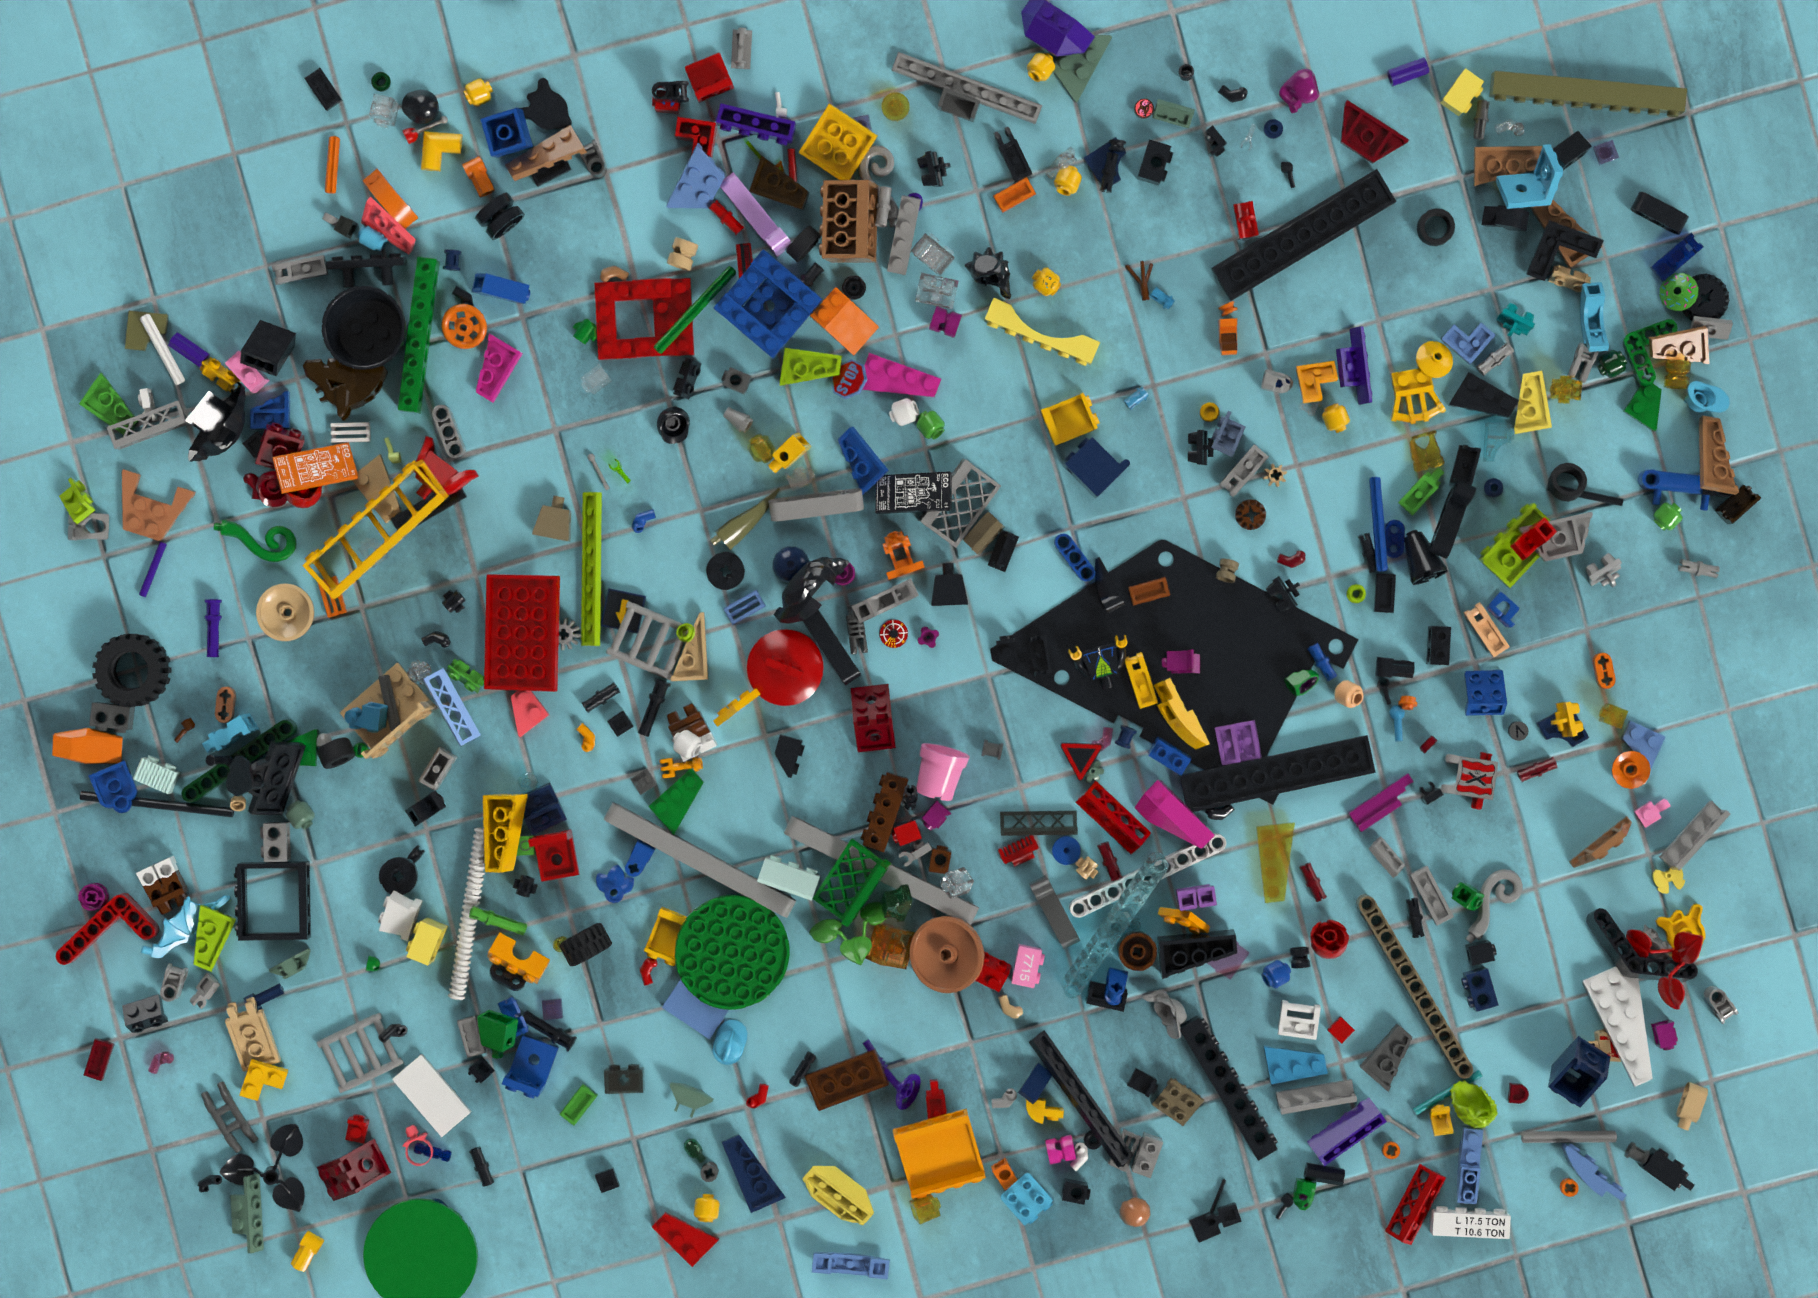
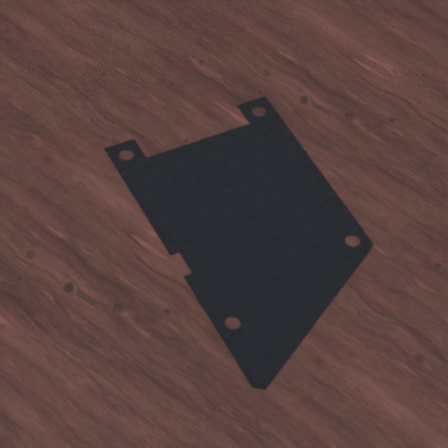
M1159 540L1109 572L1126 605L1108 614L1100 599L1096 582H1093L1011 635V639L1015 638L1018 661L999 664L996 645L990 649L992 661L1112 723L1120 715L1143 727L1139 737L1154 743L1159 736L1190 755V763L1206 770L1225 766L1221 763L1215 727L1255 720L1261 755L1266 757L1297 696H1294L1289 691L1284 679L1293 672L1298 673L1301 670H1311L1315 663L1307 648L1318 643L1325 656L1329 657V662L1344 669L1359 639L1297 607L1280 612L1276 603L1281 599L1275 596L1271 597L1268 592L1237 576L1234 583L1218 580L1216 575L1220 571L1219 567L1166 540ZM1165 551L1170 552L1174 558L1173 563L1168 567L1162 566L1158 560L1159 555ZM1163 577L1166 578L1170 596L1133 606L1128 587ZM1046 635L1052 673L1032 676L1026 638ZM1124 635H1126V657L1136 656V653L1142 652L1158 703L1139 709L1125 663L1123 668L1119 670V674L1111 675L1114 687L1102 689L1100 679L1091 680V678H1085L1076 669L1068 650L1070 649L1071 653L1077 652L1076 646L1079 647L1080 651L1116 643L1115 636H1118V640L1122 641ZM1333 639H1339L1343 642L1344 648L1339 654H1333L1329 650V643ZM1194 650V654H1200V674H1171V671H1167V668L1162 667V658H1167V651ZM1139 663L1132 665L1133 670L1140 668ZM1060 670L1066 671L1069 674L1068 683L1058 685L1054 680L1056 672ZM1171 678L1186 711L1193 709L1210 744L1194 749L1174 732L1157 706L1162 701L1154 687L1155 684ZM1279 794L1261 797L1260 799L1274 805Z

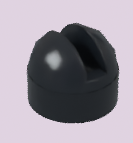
M1189 64L1182 65L1178 73L1180 79L1183 81L1191 80L1194 76V68Z

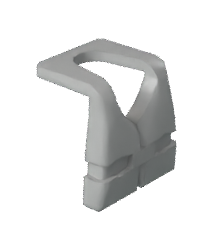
M91 513L79 524H76L69 515L68 540L108 539L109 514ZM93 518L102 521L104 529L101 532L90 533L85 525Z

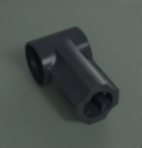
M1377 657L1375 676L1413 678L1415 671L1414 662Z

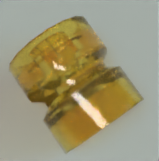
M1666 360L1665 369L1669 374L1664 376L1663 387L1688 389L1690 378L1686 374L1691 371V361Z

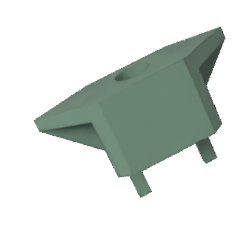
M308 948L272 967L269 969V972L283 976V979L291 977L306 969L311 950Z
M670 1083V1088L677 1101L674 1109L676 1112L679 1104L692 1108L690 1114L692 1118L696 1109L713 1102V1098L702 1090L687 1084Z

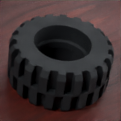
M123 634L111 638L108 643H104L101 646V651H97L95 655L97 661L93 662L92 668H95V673H92L93 679H97L98 683L95 684L97 690L101 689V695L104 698H109L111 703L119 704L122 707L143 706L151 701H155L159 698L160 694L165 692V685L169 684L171 679L168 678V674L172 673V667H168V662L171 661L169 656L165 655L166 650L164 647H160L158 641L150 639L146 635ZM128 652L140 654L148 666L147 678L143 685L138 688L125 687L117 677V663L121 656Z

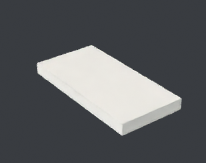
M423 1054L392 1079L441 1137L472 1112Z

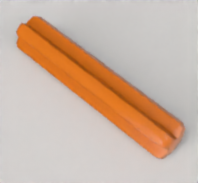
M330 136L328 142L325 192L329 194L336 193L340 138L336 136Z

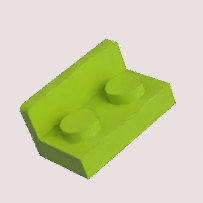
M70 477L68 481L71 487L59 495L72 520L79 524L95 511L92 505L94 501L88 493H85L86 487L80 480L75 481Z

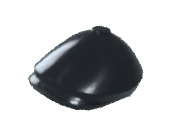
M415 90L404 96L402 110L413 122L426 124L434 120L438 115L439 103L432 92Z
M670 407L663 410L657 419V430L663 441L668 444H676L687 438L690 426L687 412L678 407Z

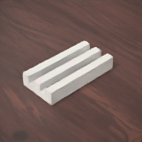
M370 422L331 423V443L371 442ZM336 427H366V430L336 431ZM366 434V438H336V435Z

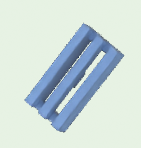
M755 590L723 609L732 625L766 607L758 591ZM754 595L756 596L755 600L749 602L748 604L742 606L741 608L735 610L732 613L729 612L731 608L737 606L738 604L744 602L745 600L751 598ZM757 602L760 603L758 607L752 609L751 611L745 613L744 615L738 617L735 620L733 619V616H735L736 614L742 612L743 610L749 608Z

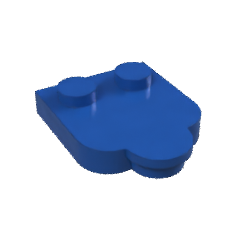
M125 760L89 775L99 803L109 809L113 808L118 813H126L131 809L132 799L136 797L138 790Z

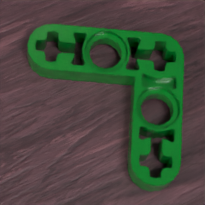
M1666 319L1633 331L1623 339L1622 344L1638 383L1642 386H1650L1656 379L1655 370L1645 347L1649 346V340L1646 339L1645 332L1653 331L1655 336L1668 334V330L1659 334V331L1663 330L1666 324L1668 327L1672 326L1670 333L1677 332V324L1671 319ZM1630 338L1637 341L1634 344L1637 351L1631 353L1634 350L1633 345L1627 343ZM1642 355L1644 363H1635L1634 356ZM1646 365L1647 368H1645L1646 375H1651L1649 381H1647V379H1642L1644 375L1642 368Z

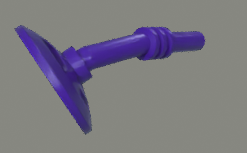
M869 1039L863 1042L867 1051L875 1049ZM879 1056L888 1081L897 1091L895 1100L897 1108L900 1110L907 1109L919 1093L921 1085L919 1075L910 1074L900 1083L889 1071L888 1065L885 1064L886 1062L882 1061L883 1057ZM909 1097L905 1102L902 1103V1099Z

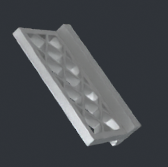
M963 458L952 472V495L954 496L952 502L955 503L956 512L945 514V511H942V515H938L941 511L923 512L918 521L957 548L1001 485ZM971 469L978 475L977 482L968 483L967 475ZM990 482L995 486L991 493L983 494L982 483ZM979 484L980 495L970 496L968 485ZM966 486L967 497L957 498V488ZM981 497V507L972 510L970 499ZM968 499L969 510L959 512L957 501ZM970 513V522L961 525L959 514ZM956 515L958 526L947 527L946 516ZM943 517L945 528L936 529L931 525L936 518ZM958 528L959 537L954 542L949 538L948 530Z

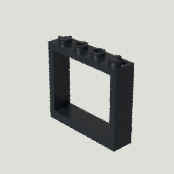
M310 861L238 863L234 873V877L237 878L234 895L237 898L235 916L238 917V924L235 926L238 941L307 940L311 938ZM298 868L299 932L248 933L247 869Z

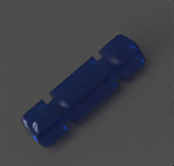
M422 1143L415 1144L414 1153L424 1154L427 1157L431 1156V1150L428 1145L424 1146ZM433 1147L432 1158H441L442 1161L446 1162L450 1161L451 1151H442L441 1148Z

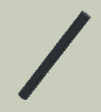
M1560 486L1561 489L1565 491L1573 492L1576 490L1574 488ZM1583 491L1579 497L1618 506L1623 505L1622 498Z

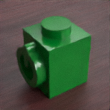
M1463 882L1458 883L1452 891V899L1473 911L1482 905L1483 897L1485 896L1470 884Z

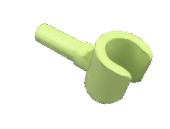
M389 437L385 438L389 460L392 463H400V452H393Z

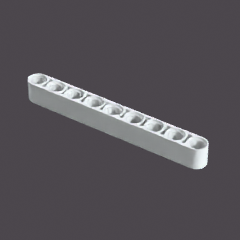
M1214 833L1215 836L1204 846V853L1200 856L1195 854L1197 846L1193 844L1177 850L1116 881H1112L1074 899L1069 905L1070 912L1078 918L1090 914L1221 852L1226 847V839L1222 835ZM1217 837L1221 838V846L1217 848L1213 847V839ZM1180 854L1187 856V861L1184 864H1179L1177 861ZM1163 862L1170 864V869L1167 872L1160 871V865ZM1147 870L1152 871L1153 874L1150 880H1144L1142 877L1143 873ZM1134 879L1135 886L1133 888L1125 887L1126 880ZM1111 887L1118 889V893L1114 897L1108 895V890ZM1093 895L1100 896L1101 901L1099 904H1091L1090 899ZM1077 903L1083 905V910L1080 913L1073 911V906Z

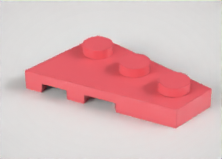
M370 197L366 201L361 223L366 227L370 226L381 232L390 243L409 255L413 251L416 239Z

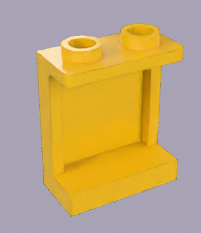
M1081 393L1040 410L1054 447L1098 429L1097 424H1100L1096 413L1092 414L1090 407L1092 403L1088 395L1085 396L1084 393Z
M661 907L644 952H647V956L657 959L659 957L665 960L664 963L675 966V942L680 927L687 916Z

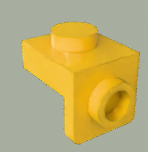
M1434 1106L1429 1113L1434 1136L1453 1134L1450 1106Z

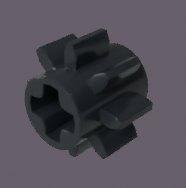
M449 590L443 595L445 600L442 601V604L450 613L454 610L456 613H459L465 608L463 603L466 600L458 590L455 592Z
M521 875L520 879L516 878L513 888L517 889L516 894L523 897H530L531 893L534 894L538 884H534L535 879L526 875Z

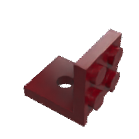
M889 684L850 688L857 751L867 752L896 748ZM875 701L873 704H868L867 702Z
M375 1139L369 1140L342 1157L317 1166L319 1177L324 1181L328 1195L333 1201L356 1194L391 1173ZM364 1160L369 1162L370 1167L368 1170L363 1165Z

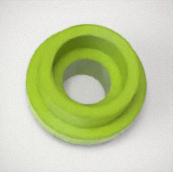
M1353 584L1347 589L1346 595L1350 602L1360 603L1365 599L1366 591L1363 586ZM1354 590L1359 592L1358 597L1353 596Z
M689 623L681 624L676 631L677 637L682 642H690L695 636V628Z

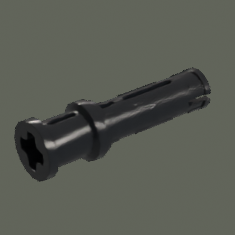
M658 678L654 680L656 683L652 693H649L650 701L637 732L647 737L650 736L661 703L666 700L664 698L666 691L671 686V683Z
M528 1010L523 1015L526 1024L551 1038L552 1043L561 1045L566 1048L567 1052L570 1051L577 1039L576 1036H570L563 1031V1028H555Z

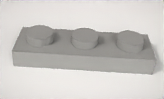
M1424 866L1409 874L1436 926L1454 917L1428 866Z

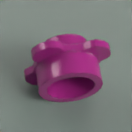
M922 627L918 643L934 648L939 632L937 630H930L928 627Z

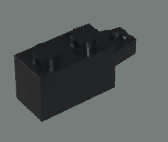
M1652 1147L1649 1150L1650 1155L1643 1166L1639 1165L1673 1191L1680 1188L1681 1185L1690 1191L1695 1186V1184L1686 1179L1689 1174L1683 1169L1685 1165L1676 1159L1672 1162L1667 1158L1669 1154L1661 1148L1655 1150Z

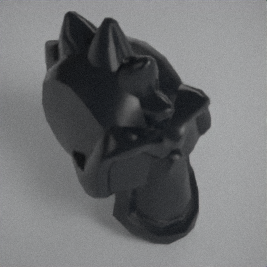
M990 247L986 249L983 255L974 252L972 261L964 266L971 273V277L975 282L985 284V286H997L1000 288L1002 297L1006 299L1011 298L1009 283L1011 273L1008 268L1009 262L1003 260V252L994 254Z

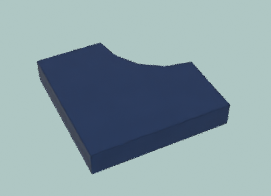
M1109 142L1084 157L1085 162L1100 185L1103 177L1101 172L1105 167L1107 152H1112L1111 161L1114 153L1119 154L1115 170L1117 174L1114 176L1113 185L1121 180L1118 173V164L1126 154V151H1109L1108 147L1111 146Z
M1555 713L1536 723L1545 740L1561 738L1567 741L1571 747H1574L1589 738L1585 729L1578 732V736L1562 737L1561 731H1558L1557 724L1551 725V720L1556 719ZM1573 714L1574 720L1580 721L1578 716L1576 714Z

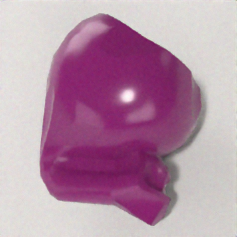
M1310 69L1298 70L1280 88L1279 96L1288 104L1291 113L1298 112V109L1302 107V103H1312L1320 96L1315 74Z

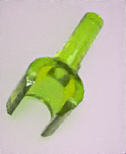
M614 459L618 466L613 468L609 464V468L620 474L628 484L631 480L623 472L621 462Z

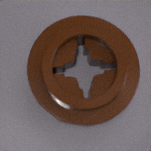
M1245 500L1236 509V521L1244 529L1255 530L1265 522L1266 510L1263 504L1257 500ZM1249 506L1252 512H1259V514L1253 517V523L1250 517H1243V515L1249 513Z

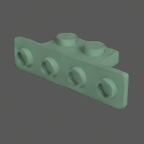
M259 1174L243 1178L244 1194L230 1195L232 1233L247 1235V1252L251 1254L264 1249Z

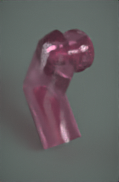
M1104 727L1102 738L1098 741H1092L1091 744H1102L1103 748L1100 752L1110 746L1113 728Z
M168 1051L156 1054L148 1071L157 1074L162 1064H171L173 1062L174 1055Z

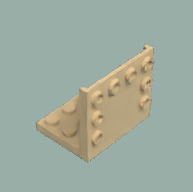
M396 663L383 675L387 674L390 676L401 724L391 731L387 718L386 728L378 733L367 732V729L364 728L354 729L370 748L361 753L365 759L383 756L389 750L388 747L419 720L428 717L432 713L431 710L436 706L399 663ZM379 679L340 712L344 719L345 713L352 708L358 707L362 710V705L369 702L384 704Z

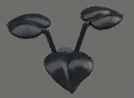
M296 1124L284 1125L274 1132L271 1137L270 1146L273 1150L279 1151L274 1166L267 1167L264 1172H261L258 1168H253L254 1161L247 1154L232 1156L220 1169L219 1173L229 1182L238 1185H244L243 1178L254 1175L253 1171H255L260 1177H263L266 1184H278L273 1189L272 1194L273 1200L278 1206L300 1212L305 1199L303 1184L295 1177H289L283 1182V1180L279 1179L280 1172L277 1168L282 1154L288 1157L295 1156L303 1147V1137Z

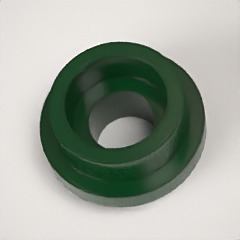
M377 72L373 75L371 84L375 90L383 92L390 87L391 79L386 73ZM380 79H384L383 85L378 84Z

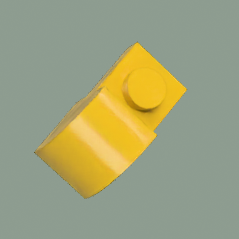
M1039 1097L1034 1104L1026 1099L1027 1112L1038 1123L1043 1124L1044 1116L1052 1121H1058L1059 1118L1064 1116L1063 1108L1045 1106V1098Z

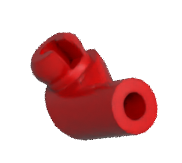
M760 1083L758 1093L747 1098L746 1105L749 1108H757L764 1104L769 1085Z

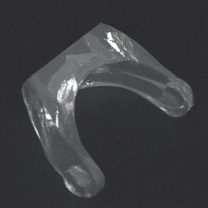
M1072 147L1066 149L1054 160L1046 173L1048 178L1056 177L1059 169L1064 170L1077 161L1075 150Z

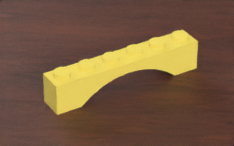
M993 298L984 319L987 322V326L991 328L1005 329L1004 333L1014 337L1016 334L1023 337L1022 340L1027 343L1041 344L1040 348L1051 351V349L1058 351L1057 355L1066 359L1069 356L1075 358V362L1083 366L1091 365L1100 344L1099 341L1085 335L1071 338H1054L1040 334L1027 326L1019 318L1012 305Z

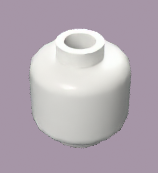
M909 398L894 402L891 406L892 411H889L892 422L896 421L900 426L916 421L917 415H919L916 402L914 400L911 401Z
M683 730L681 733L677 732L672 739L674 743L673 750L685 758L696 757L702 748V744H700L701 739L689 730Z

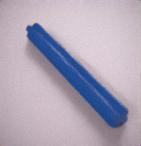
M1371 477L1369 484L1376 570L1383 572L1388 570L1381 479L1380 477Z

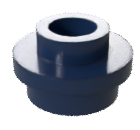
M1271 119L1264 125V133L1268 138L1276 139L1283 132L1282 123L1276 119ZM1270 126H1276L1277 131L1272 132L1270 130Z
M1496 478L1489 479L1484 484V492L1489 497H1498L1503 492V484ZM1492 484H1495L1497 486V490L1495 492L1491 490Z

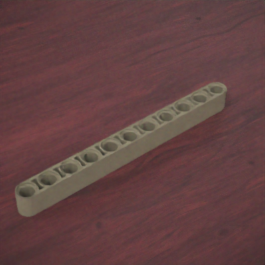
M1367 894L1360 895L1356 900L1358 910L1451 1068L1459 1077L1469 1078L1473 1073L1472 1064L1376 901ZM1369 899L1370 906L1363 909L1361 906L1362 901ZM1378 915L1380 922L1377 925H1372V917ZM1384 932H1389V940L1382 941L1381 935ZM1398 948L1400 951L1399 956L1392 958L1391 951ZM1403 965L1409 966L1407 974H1401L1400 972ZM1415 981L1418 982V989L1415 991H1411V983ZM1423 998H1428L1429 1002L1426 1007H1420V1001ZM1434 1014L1438 1015V1021L1431 1024L1430 1017ZM1447 1031L1448 1037L1445 1040H1440V1033ZM1457 1048V1054L1453 1057H1450V1049ZM1462 1064H1466L1467 1070L1464 1073H1459V1067Z

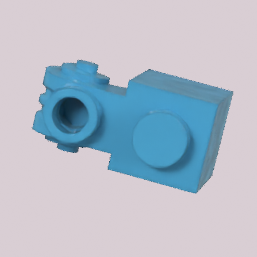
M369 702L362 705V710L358 707L348 710L344 717L351 729L364 728L367 729V732L378 733L386 728L388 705Z

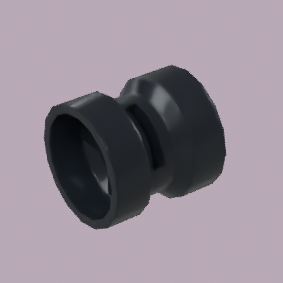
M1309 947L1290 948V955L1292 956L1291 968L1310 967V960H1308L1307 956L1309 954Z

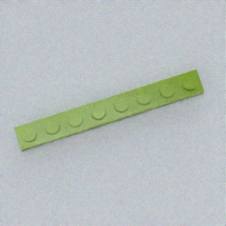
M583 492L581 646H600L602 492Z

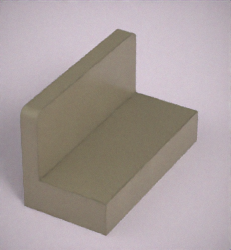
M987 512L963 538V541L976 554L980 555L1005 526L990 512Z

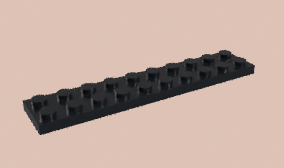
M1378 169L1211 269L1229 300L1232 301L1397 201Z
M1368 735L1183 774L1179 775L1185 805L1192 812L1376 772Z

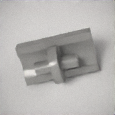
M1608 553L1601 558V562L1605 566L1599 570L1595 563L1586 567V573L1589 577L1588 582L1591 586L1600 582L1603 587L1607 584L1614 587L1616 586L1615 579L1620 577L1616 571L1621 569L1620 564L1622 562L1619 558L1615 559Z

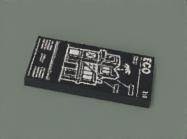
M950 471L884 475L876 482V514L951 511L952 473Z

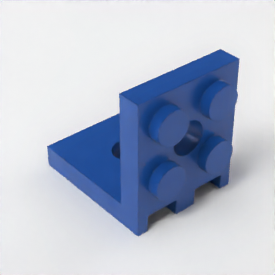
M523 1034L510 1071L505 1075L502 1085H505V1089L516 1092V1090L524 1092L523 1095L529 1098L539 1097L545 1088L559 1047ZM531 1054L539 1056L538 1064H532L529 1061Z

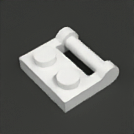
M1282 1000L1277 1034L1316 1040L1321 1006L1316 1004L1310 1006L1288 1003L1287 1000ZM1287 1010L1312 1013L1313 1017L1308 1019L1287 1016Z

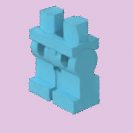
M250 713L239 715L226 723L227 728L208 734L210 739L202 743L206 752L226 750L231 747L232 743H236L239 740L240 735L243 734L244 736L258 731L259 728Z

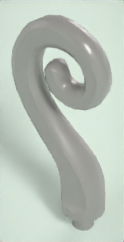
M878 145L871 146L858 167L861 180H869L875 183L869 174L868 164L870 159L877 155L885 158L886 166L879 168L877 163H872L871 170L873 174L883 177L893 170L894 157L887 148ZM878 185V200H879L880 186ZM891 196V210L888 213L887 220H889L890 227H896L899 209Z
M1498 870L1489 875L1484 881L1480 891L1485 895L1483 903L1478 908L1476 921L1468 929L1470 934L1465 938L1469 943H1472L1475 939L1480 940L1487 931L1490 922V893L1498 881L1507 879L1514 887L1511 895H1505V885L1499 884L1495 889V895L1499 901L1512 903L1520 897L1523 884L1521 878L1514 871Z

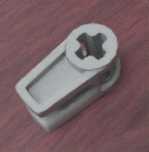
M1580 342L1575 351L1567 377L1575 378L1583 361L1584 366L1579 374V381L1585 383L1599 351L1589 352L1588 347Z

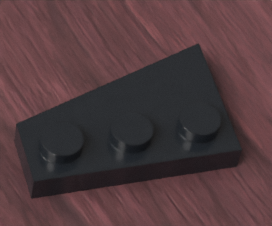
M1468 372L1448 406L1509 418L1519 400Z

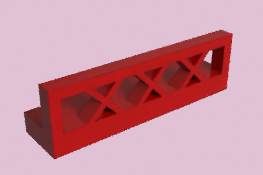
M1097 781L1075 802L1130 854L1139 849L1151 834L1142 823ZM1093 789L1100 793L1101 798H1097L1092 793ZM1107 803L1112 804L1115 811H1111L1107 807ZM1121 816L1128 819V824L1122 822ZM1135 829H1138L1144 836L1142 838L1138 837Z
M1419 1164L1385 1232L1402 1243L1412 1245L1446 1177ZM1424 1170L1430 1175L1426 1182L1421 1183L1420 1176ZM1418 1188L1419 1196L1417 1199L1412 1200L1411 1193L1414 1189ZM1409 1205L1411 1212L1408 1216L1404 1217L1402 1210L1405 1206ZM1401 1222L1402 1229L1398 1235L1392 1230L1396 1223Z

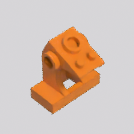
M894 531L884 537L886 543L882 545L885 554L890 553L895 570L886 573L888 580L925 568L923 560L913 563L908 549L911 546L908 535L904 536L902 531ZM904 547L907 558L896 561L893 550Z

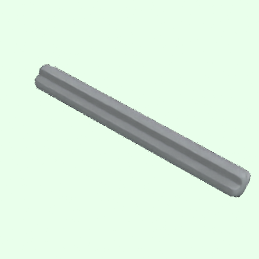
M1615 1131L1521 1132V1141L1523 1143L1616 1142L1617 1140Z

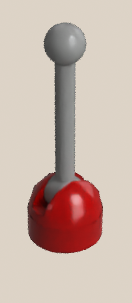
M442 116L440 120L418 130L410 127L402 131L408 144H411L418 139L419 133L441 123L446 124L448 118Z

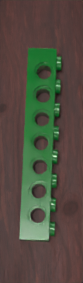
M417 257L398 410L403 412L421 414L440 261L437 259Z

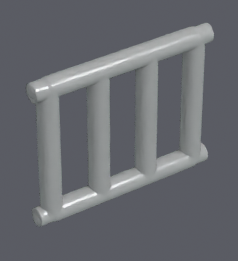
M628 601L626 604L627 611L612 646L606 650V654L671 680V671L684 642L677 638L664 670L654 666V662L669 627L677 629L682 623ZM634 612L644 615L645 618L630 653L627 655L618 651ZM653 619L662 623V627L647 662L637 659L636 656Z
M381 1013L363 1019L317 1042V1046L319 1048L322 1047L340 1085L338 1087L340 1093L350 1090L404 1063L401 1057L398 1058L390 1039H388L383 1045L391 1062L381 1066L363 1029L374 1023L380 1035L385 1030L380 1020L382 1019ZM354 1032H357L374 1070L365 1074L346 1037ZM337 1040L340 1041L357 1077L349 1082H346L329 1044Z

